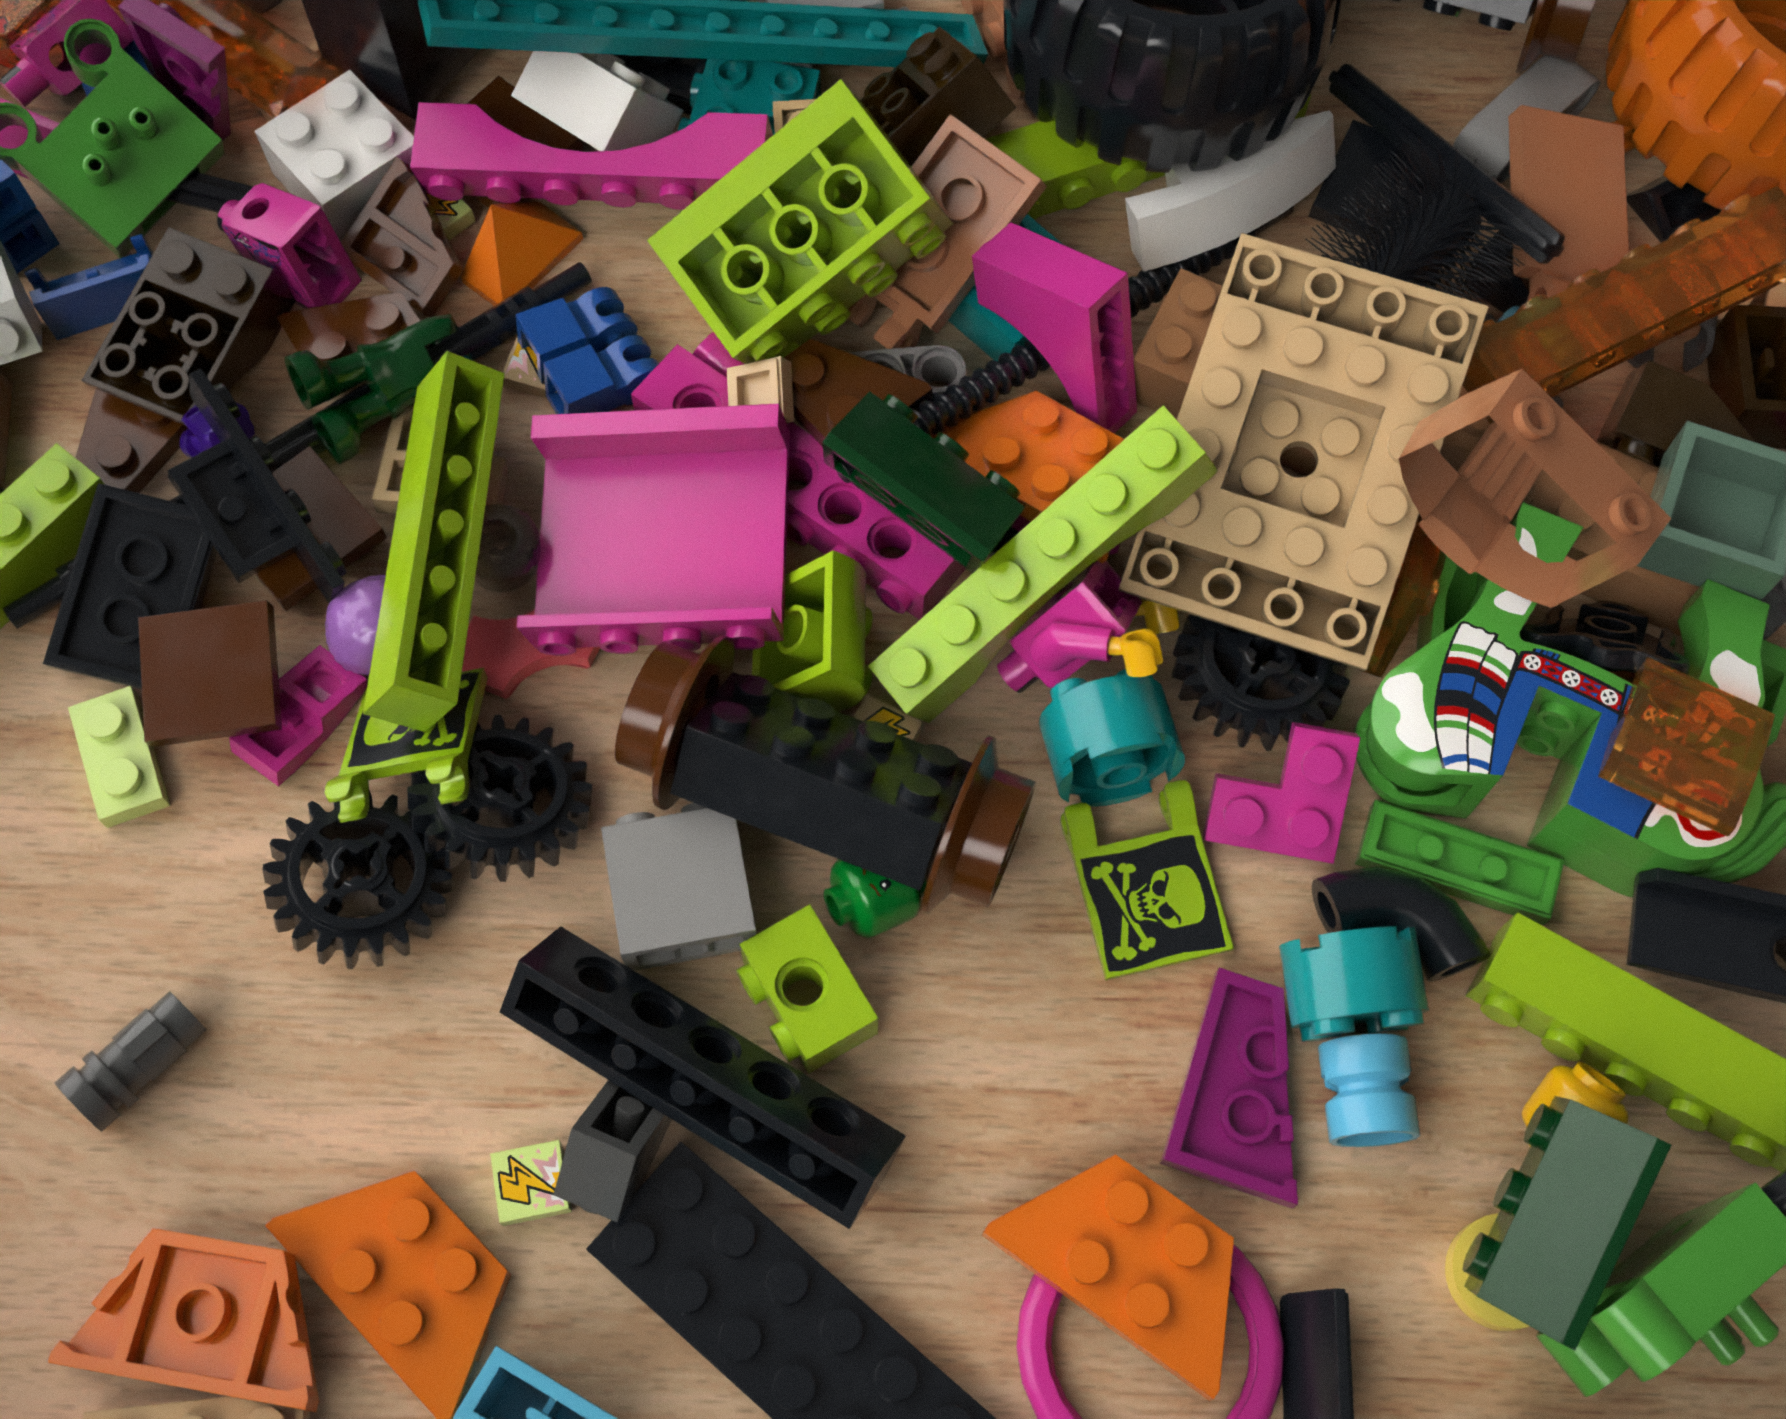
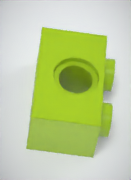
M810 904L739 944L745 965L736 970L737 975L755 1005L764 1000L769 1005L778 1021L770 1026L769 1029L788 1063L799 1057L807 1073L810 1074L878 1034V1017ZM798 980L813 981L822 990L818 1000L807 1006L792 1004L785 997V992L792 983Z

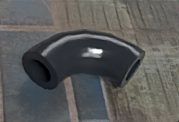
M1375 866L1334 872L1312 882L1314 905L1328 933L1396 926L1397 933H1400L1408 927H1414L1416 929L1422 969L1429 982L1441 980L1465 971L1483 962L1491 955L1482 936L1458 903L1419 876Z

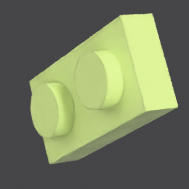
M131 686L68 707L98 820L105 827L109 828L171 806L154 747L144 741L143 708L139 695Z

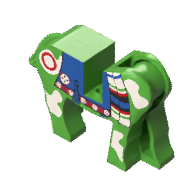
M1522 502L1510 521V524L1516 527L1515 538L1522 549L1546 563L1563 562L1584 528L1525 502ZM1428 537L1424 551L1429 564L1430 584L1427 597L1419 613L1416 652L1385 676L1377 688L1372 702L1365 708L1354 729V733H1357L1360 737L1356 756L1359 768L1368 784L1379 796L1394 806L1410 811L1467 819L1504 775L1517 742L1522 749L1539 756H1553L1560 759L1527 846L1538 852L1563 859V865L1619 894L1633 897L1635 876L1640 872L1655 868L1733 883L1758 873L1786 848V784L1772 782L1764 785L1758 758L1777 739L1786 713V649L1763 639L1769 604L1710 579L1705 580L1683 605L1677 621L1682 636L1684 656L1689 660L1691 666L1687 680L1682 682L1679 695L1673 706L1669 708L1647 692L1603 668L1561 651L1523 641L1520 638V631L1537 603L1498 586L1477 572L1467 573L1443 553Z

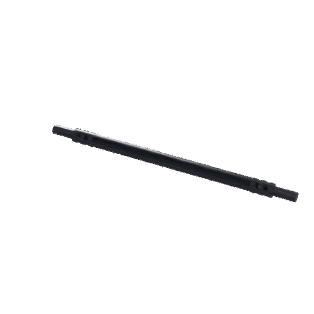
M578 262L533 290L526 286L458 327V332L444 338L439 344L430 347V345L425 347L434 366L446 351L459 356L471 353L474 360L517 334V313L560 298L565 299L592 282L591 276L585 266ZM367 383L322 410L358 398L371 392ZM311 416L265 443L275 462L276 469L309 446L317 455L326 450L312 424ZM180 495L170 500L186 505ZM75 558L55 569L58 574L57 576L2 608L17 629L62 603Z

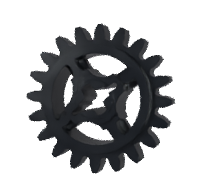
M1190 614L1186 618L1182 633L1178 636L1172 654L1177 657L1172 670V678L1183 681L1178 695L1181 701L1199 700L1192 718L1195 721H1199L1209 716H1214L1217 718L1213 735L1220 737L1229 728L1236 729L1238 731V745L1243 748L1249 742L1252 734L1260 736L1261 743L1266 751L1272 750L1279 734L1288 743L1292 722L1323 727L1326 720L1332 721L1350 683V680L1343 676L1348 665ZM1216 662L1221 666V669H1220V670H1219V668H1218ZM1256 668L1259 669L1257 673L1252 674Z
M501 715L494 716L491 729L483 730L477 722L468 758L469 792L467 799L457 806H453L451 803L441 804L438 799L440 783H430L426 776V770L411 772V786L407 787L408 809L412 810V830L414 833H424V850L427 853L445 848V867L449 870L457 866L462 860L468 859L471 861L470 875L473 879H477L483 873L485 867L490 865L495 867L499 881L506 882L509 868L515 864L519 865L521 871L528 878L534 877L536 857H540L549 865L557 866L559 864L560 846L575 850L578 845L579 829H587L592 784L585 782L586 762H572L574 745L571 742L552 747L554 729L551 727L543 729L536 736L529 734L528 718L523 717L517 723L515 729H506ZM546 788L552 798V802L538 816L533 811L536 792Z
M369 790V811L366 818L343 823L338 819L340 801L333 802L334 810L331 812L324 811L319 804L311 801L308 803L310 823L305 824L298 819L289 817L285 822L287 834L291 841L272 839L270 849L272 858L276 861L265 863L262 867L264 881L271 885L263 891L267 909L277 910L273 915L275 929L278 933L294 929L292 942L293 948L297 952L309 947L313 942H317L318 963L323 965L329 961L336 950L344 952L347 969H354L359 953L362 951L369 952L373 963L377 967L383 966L384 947L387 945H392L403 956L409 955L408 933L412 932L419 937L429 939L432 936V923L427 915L444 917L446 914V899L441 894L452 892V873L445 871L447 869L445 867V848L432 853H427L424 850V833L413 832L412 810L407 811L403 816L398 815V797L392 794L381 808L373 807V799ZM400 854L406 859L414 874L406 894L395 888V879L392 877L394 873L393 862ZM313 862L323 869V876L325 878L322 883L323 895L315 903L309 898L303 888L306 874ZM359 916H369L364 918H356Z

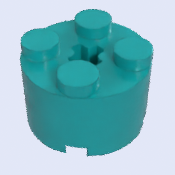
M1125 668L1115 676L1100 678L1090 682L1083 678L1067 679L1056 684L1051 689L1052 702L1041 713L1039 727L1061 799L1069 802L1070 794L1079 795L1081 802L1087 803L1090 807L1127 802L1152 792L1149 780L1165 772L1169 782L1184 767L1185 755L1163 687L1158 681L1153 679L1152 675L1130 677L1127 675Z
M1396 926L1320 934L1318 935L1320 947L1301 949L1300 939L1288 941L1279 946L1291 1028L1300 1029L1302 1042L1340 1038L1343 1033L1354 1032L1355 1023L1366 1022L1368 1034L1409 1030V1026L1424 1024L1422 1013L1429 1011L1416 929L1414 927H1408L1400 933H1397Z

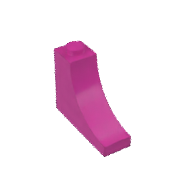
M1010 222L972 255L978 304L1005 319L1038 349L1065 387L1076 413L1115 434L1137 413L1128 273Z

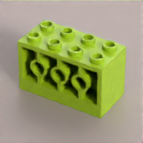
M840 79L647 241L732 358L748 364L779 356L784 358L818 332L821 335H826L837 329L850 316L848 308L866 294L869 297H873L887 289L898 276L896 270L913 256L917 259L923 258L938 248L946 238L944 231L953 223L868 109Z

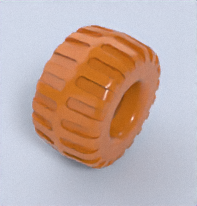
M1627 0L1610 35L1605 78L1607 87L1611 92L1615 93L1612 97V108L1619 123L1623 126H1632L1635 130L1632 135V144L1646 160L1653 156L1659 159L1667 167L1663 176L1679 188L1689 183L1706 193L1702 201L1724 211L1733 204L1743 207V212L1750 219L1770 222L1782 213L1786 220V0Z

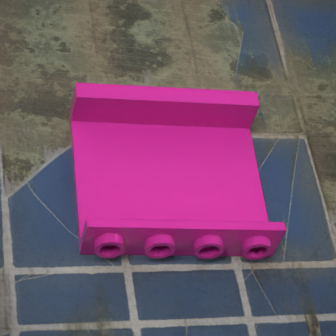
M779 404L532 415L531 440L545 458L539 540L541 554L538 555L534 615H517L516 628L535 649L541 653L554 656L571 655L576 652V648L600 647V649L606 652L628 654L636 652L638 646L659 645L661 642L667 641L690 651H695L701 648V644L711 643L720 635L731 637L735 649L741 650L761 648L765 645V641H784L790 429Z

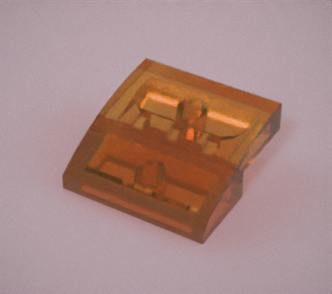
M1647 657L1635 674L1624 714L1611 732L1598 777L1729 837L1736 828L1758 774L1775 714Z

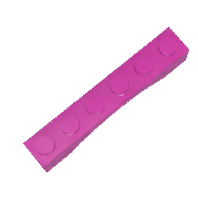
M419 102L410 169L427 194L447 201H457L462 199L463 196H487L492 200L502 203H515L521 198L546 199L558 205H573L578 200L603 201L608 205L624 208L631 207L636 202L661 203L663 206L671 209L684 210L772 137L773 133L767 114L708 112L686 128L652 143L623 150L582 152L553 148L523 138L494 121L476 104Z

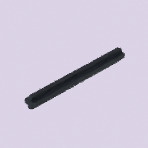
M1343 64L1338 71L1333 70L1328 77V80L1331 82L1329 92L1401 151H1403V147L1406 154L1414 160L1403 145L1404 143L1422 167L1420 147L1428 171L1434 177L1419 144V138L1439 180L1437 140L1447 184L1452 186L1456 148L1351 64ZM1457 149L1456 167L1458 161L1459 164L1456 183L1461 175L1457 188L1462 190L1474 162ZM1475 164L1464 192L1475 179L1466 193L1471 196L1492 176ZM1492 178L1472 198L1474 202H1477L1495 192L1481 201L1484 202L1511 193L1479 205L1480 212L1495 209L1491 212L1509 211L1522 214H1493L1482 217L1489 222L1528 232L1499 230L1514 243L1528 249L1529 251L1523 250L1539 263L1547 264L1554 257H1559L1563 252L1564 234L1496 179Z

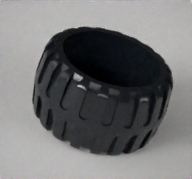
M1003 0L1004 47L1007 51L1009 73L1016 88L1025 92L1024 100L1028 108L1041 122L1046 123L1054 120L1056 122L1057 136L1066 143L1079 148L1086 142L1098 148L1097 154L1099 159L1116 165H1121L1122 157L1147 162L1145 171L1169 173L1173 163H1188L1190 170L1193 172L1205 171L1216 168L1224 155H1228L1235 161L1250 157L1262 148L1265 140L1274 141L1289 128L1298 111L1307 102L1332 49L1342 0ZM1150 7L1178 11L1184 14L1161 11Z

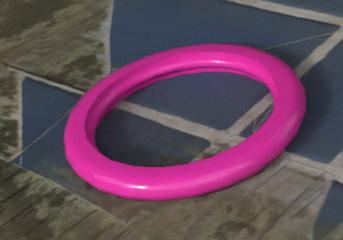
M1234 1244L1229 1290L1234 1295L1245 1320L1249 1340L1248 1373L1240 1397L1226 1419H1270L1283 1382L1285 1344L1278 1309L1262 1275L1240 1248ZM1034 1274L1019 1313L1016 1348L1022 1384L1037 1419H1082L1066 1398L1056 1374L1052 1352L1054 1318L1063 1294Z

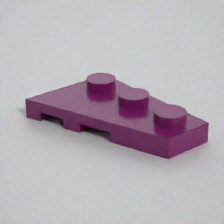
M124 0L118 5V8L150 74L224 141L231 134L225 47L188 25L182 16L166 3L157 5L150 0Z

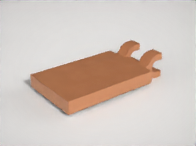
M1520 105L1508 116L1511 192L1565 236L1562 244L1564 245L1563 252L1559 257H1554L1547 264L1537 262L1523 249L1513 248V256L1524 264L1522 265L1513 258V262L1520 265L1519 267L1513 263V273L1516 277L1529 279L1527 319L1546 323L1550 322L1555 318L1554 306L1569 309L1575 305L1574 287L1581 288V304L1578 315L1579 329L1600 332L1606 328V316L1621 318L1628 313L1626 294L1622 290L1630 280L1623 125ZM1512 243V246L1520 248L1519 246Z
M951 114L911 168L952 221L953 225L944 231L946 235L945 240L933 252L920 259L913 256L896 270L898 274L896 280L887 289L873 297H869L866 294L848 308L850 312L848 319L860 328L864 326L873 313L877 300L894 312L873 336L875 340L887 349L915 347L924 324L937 334L975 284L972 255L1010 222L1019 225L1047 187L1042 179Z

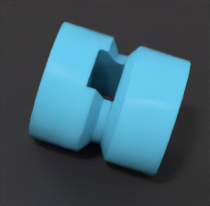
M1382 1033L1361 1034L1331 1039L1318 1046L1321 1077L1324 1079L1325 1087L1337 1092V1095L1325 1104L1330 1144L1341 1147H1374L1404 1143L1421 1136L1416 1098L1400 1088L1409 1081L1408 1076L1412 1071L1406 1037Z

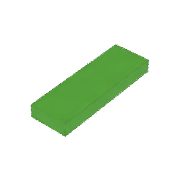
M1376 799L1370 806L1355 865L1365 868L1377 866L1419 876L1445 894L1513 916L1518 912L1541 925H1545L1551 919L1564 864L1563 859Z

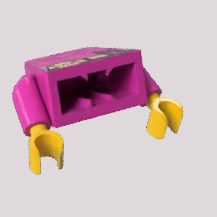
M1096 560L1048 600L1014 634L1010 640L1014 651L997 664V669L1006 684L1018 693L1025 691L1039 678L1047 687L1052 689L1088 661L1110 662L1113 655H1123L1128 676H1150L1157 672V665L1163 663L1160 641L1156 634L1177 630L1180 626L1178 612L1176 609L1145 599L1140 600L1136 596L1120 592L1119 586L1122 578L1107 561L1102 564ZM1144 615L1146 629H1139L1124 634L1135 616Z

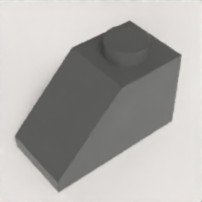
M608 1080L571 1129L553 1195L580 1206L587 1212L618 1222L633 1195L644 1183L672 1119Z

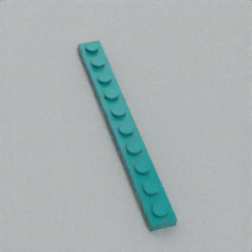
M730 0L417 1L428 46L896 67L907 57L908 48L917 38L925 33H933L938 27H941L974 53L983 65L988 56L972 14Z

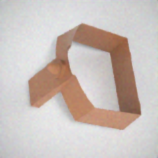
M1523 369L1469 392L1419 421L1399 457L1402 478L1412 502L1423 519L1419 526L1435 545L1467 573L1477 572L1518 596L1550 608L1638 565L1671 520V517ZM1489 415L1495 422L1488 426L1462 466L1456 471L1443 458L1432 442ZM1543 469L1616 544L1578 561L1566 556L1563 562L1546 563L1522 549L1515 538L1516 527L1509 522L1513 519Z

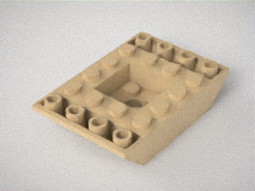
M1241 233L1177 418L1182 427L1206 452L1218 472L1170 514L1138 532L1119 586V591L1366 671L1419 515L1402 478L1399 457L1419 421L1458 399L1489 306ZM1445 437L1432 442L1439 452ZM1292 447L1306 448L1315 457L1316 469L1306 477H1292L1283 470L1280 463L1281 455Z

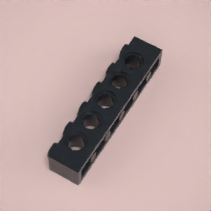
M561 926L518 961L499 1013L848 1229L852 1227L881 1186L906 1137L903 1133Z

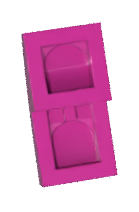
M319 645L279 678L282 729L230 736L231 752L279 787L313 755L343 721L367 688V679L361 674L345 670L334 660V656L328 650Z

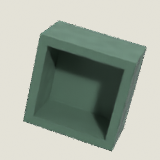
M1687 421L1663 454L1650 496L1671 517V520L1636 566L1699 587L1706 579H1710L1761 601L1786 573V452Z

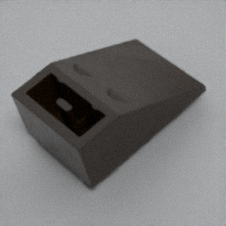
M938 27L933 33H925L917 38L908 48L907 57L891 72L882 73L874 78L866 87L864 97L860 100L910 166H913L950 114L984 138L1017 108L979 58L941 27Z
M168 227L81 381L93 388L185 425L181 419L195 405L190 397L189 374L201 368L213 386L222 383L230 390L270 350L282 328L277 316L290 312L296 300L274 269Z
M1733 304L1716 327L1712 351L1707 357L1710 387L1756 443L1776 449H1786V307Z
M1649 360L1628 374L1597 441L1609 445L1615 450L1659 467L1663 454L1687 421L1755 442L1708 384Z

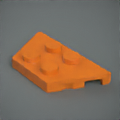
M1037 390L971 414L970 418H959L956 426H946L943 433L956 441L969 453L968 458L965 460L968 465L983 476H986L992 470L1003 476L1020 491V495L1016 500L1025 506L1021 516L1029 521L1034 520L1124 440ZM1110 551L1097 561L1103 564L1108 559Z
M1116 1154L987 1225L981 1236L1208 1401L1214 1400L1220 1390L1234 1237Z
M416 1171L272 1218L265 1225L266 1228L289 1253L295 1255V1260L435 1418L453 1419L460 1406L459 1402L475 1361L479 1362L489 1335L488 1326L494 1310L499 1308L512 1274Z
M152 1228L130 1255L126 1269L116 1278L110 1279L91 1302L97 1308L70 1342L61 1340L51 1351L48 1363L315 1413L319 1405L295 1255L280 1249Z

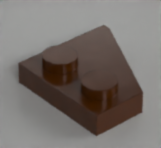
M401 291L286 312L277 316L278 321L296 351L307 350L321 361H329L357 352V346L360 344H372L382 341L420 321Z

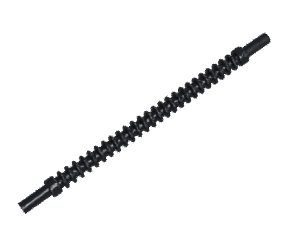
M1294 206L1259 228L1247 233V235L1256 237L1262 231L1292 214ZM1239 238L1188 259L1145 272L1141 270L1137 277H1129L1131 318L1137 316L1139 310L1144 311L1148 309L1151 303L1160 302L1163 296L1167 295L1180 268L1199 276L1200 273L1205 274L1209 272L1212 266L1221 265L1224 259L1232 258ZM1026 339L1024 345L1018 344L1014 346L1011 353H1002L998 361L991 360L987 362L985 369L978 368L974 370L972 377H962L959 381V386L951 384L947 386L945 393H935L932 402L924 400L919 404L918 410L911 408L918 416L914 424L931 437L932 434L944 433L946 426L954 427L958 424L959 418H970L972 410H983L986 402H996L999 394H1009L1012 386H1022L1025 378H1035L1038 370L1044 372L1050 368V364L1038 349ZM840 461L848 475L851 476L855 468L845 461ZM837 473L844 482H850L849 480L841 476L839 473Z

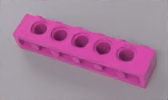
M677 344L631 393L634 411L728 406L727 377ZM787 423L790 429L789 482L799 481L807 484L805 488L800 490H788L787 537L801 546H806L809 543L823 554L834 550L853 558L865 569L866 584L876 590L877 596L887 607L900 614H904L907 611L918 620L923 618L937 605L966 568L851 482H844L836 471L824 463L823 447L814 437L795 423ZM838 514H848L856 518L855 521L849 524H837L830 519ZM887 547H896L903 550L906 554L892 559L886 558L878 552Z

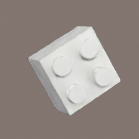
M533 51L511 94L515 99L599 151L623 150L652 143L671 135L684 111L666 100L670 91L669 88L651 77L627 67L622 59L613 54Z
M348 70L255 130V134L274 176L292 195L321 206L340 242L395 158L398 157L410 165L414 136L351 70Z

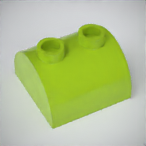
M832 550L786 575L784 641H765L763 647L753 649L752 675L762 677L771 682L774 688L795 696L823 700L838 712L856 705L863 699L872 682V671L865 664V638L872 627L873 615L870 608L866 607V572L859 562L847 555Z

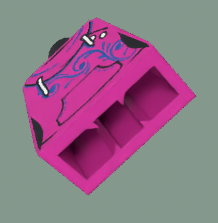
M60 0L10 46L11 50L21 61L0 78V84L22 107L25 108L46 89H49L52 93L66 96L83 83L73 72L64 48L65 34L69 27L77 21L89 18L103 21L111 26L118 35L122 49L134 40L128 26L105 0ZM55 43L62 50V61L56 67L49 59L50 48ZM89 44L83 48L79 59L87 64H102L111 55V49L104 44Z
M260 183L255 185L240 201L236 199L229 200L219 210L217 216L218 227L227 234L239 255L274 269L295 298V303L304 309L340 303L362 281L323 209L315 203Z

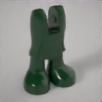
M451 314L423 319L376 343L360 344L357 346V352L341 358L321 361L307 350L298 351L285 357V365L299 400L307 410L327 402L339 393L363 381L367 382L371 392L311 415L312 424L319 438L337 463L342 464L359 453L360 435L362 432L388 416L396 419L406 408L415 403L417 386L434 367L425 347L429 345L433 347L444 338L459 331L457 323ZM471 353L462 356L475 361Z

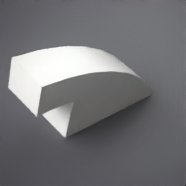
M1328 110L1294 119L1289 128L1274 141L1265 140L1262 148L1257 153L1240 161H1235L1228 155H1224L1220 164L1214 169L1193 172L1190 170L1188 163H1173L1169 173H1165L1167 188L1125 198L1131 250L1143 272L1179 262L1239 238L1241 233L1247 234L1278 217L1308 196L1336 168L1333 114Z

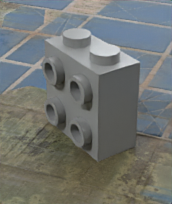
M690 803L681 809V813L655 817L654 814L649 812L631 813L618 818L616 825L601 827L620 954L627 967L637 971L741 951L740 943L756 935L736 819L696 803Z

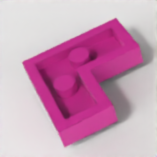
M1292 722L1280 784L1215 773L1203 832L1204 840L1334 864L1360 742L1359 735L1347 731Z

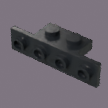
M201 368L190 373V397L220 440V443L169 469L168 479L238 583L295 553L327 602L330 603L343 590L345 582L341 577L347 573L338 553L327 541L319 545L306 525L311 522V517L299 495L293 489L285 492L282 490L271 471L276 469V465L267 447L258 436L248 439L236 421L241 414L228 389L222 383L213 386Z

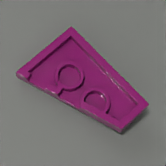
M1220 967L1218 968L1210 988L1160 1164L1293 1209L1298 1205L1297 1181L1293 1179L1291 1143L1294 1141L1292 1115H1289L1286 1072L1289 1070L1284 988Z

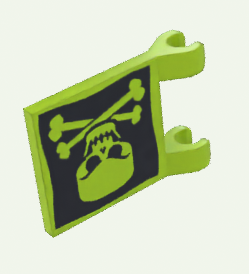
M484 668L462 672L457 705L426 732L364 715L363 709L367 690L364 691L339 775L329 780L325 786L324 793L328 801H340L338 819L341 823L366 818L369 811L368 780L426 770V776L430 783H440L438 799L441 804L467 799L469 792L468 758L488 679Z
M1186 780L1169 782L1164 786V790L1159 793L1158 800L1162 814L1170 829L1168 831L1098 846L1092 811L1087 803L1081 802L1068 805L1061 815L1062 831L1073 858L1105 981L1225 953L1234 949L1199 830L1190 783Z

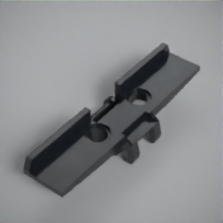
M1662 868L1640 872L1635 876L1627 965L1749 996L1786 1003V971L1778 965L1773 952L1776 943L1775 953L1786 963V895Z

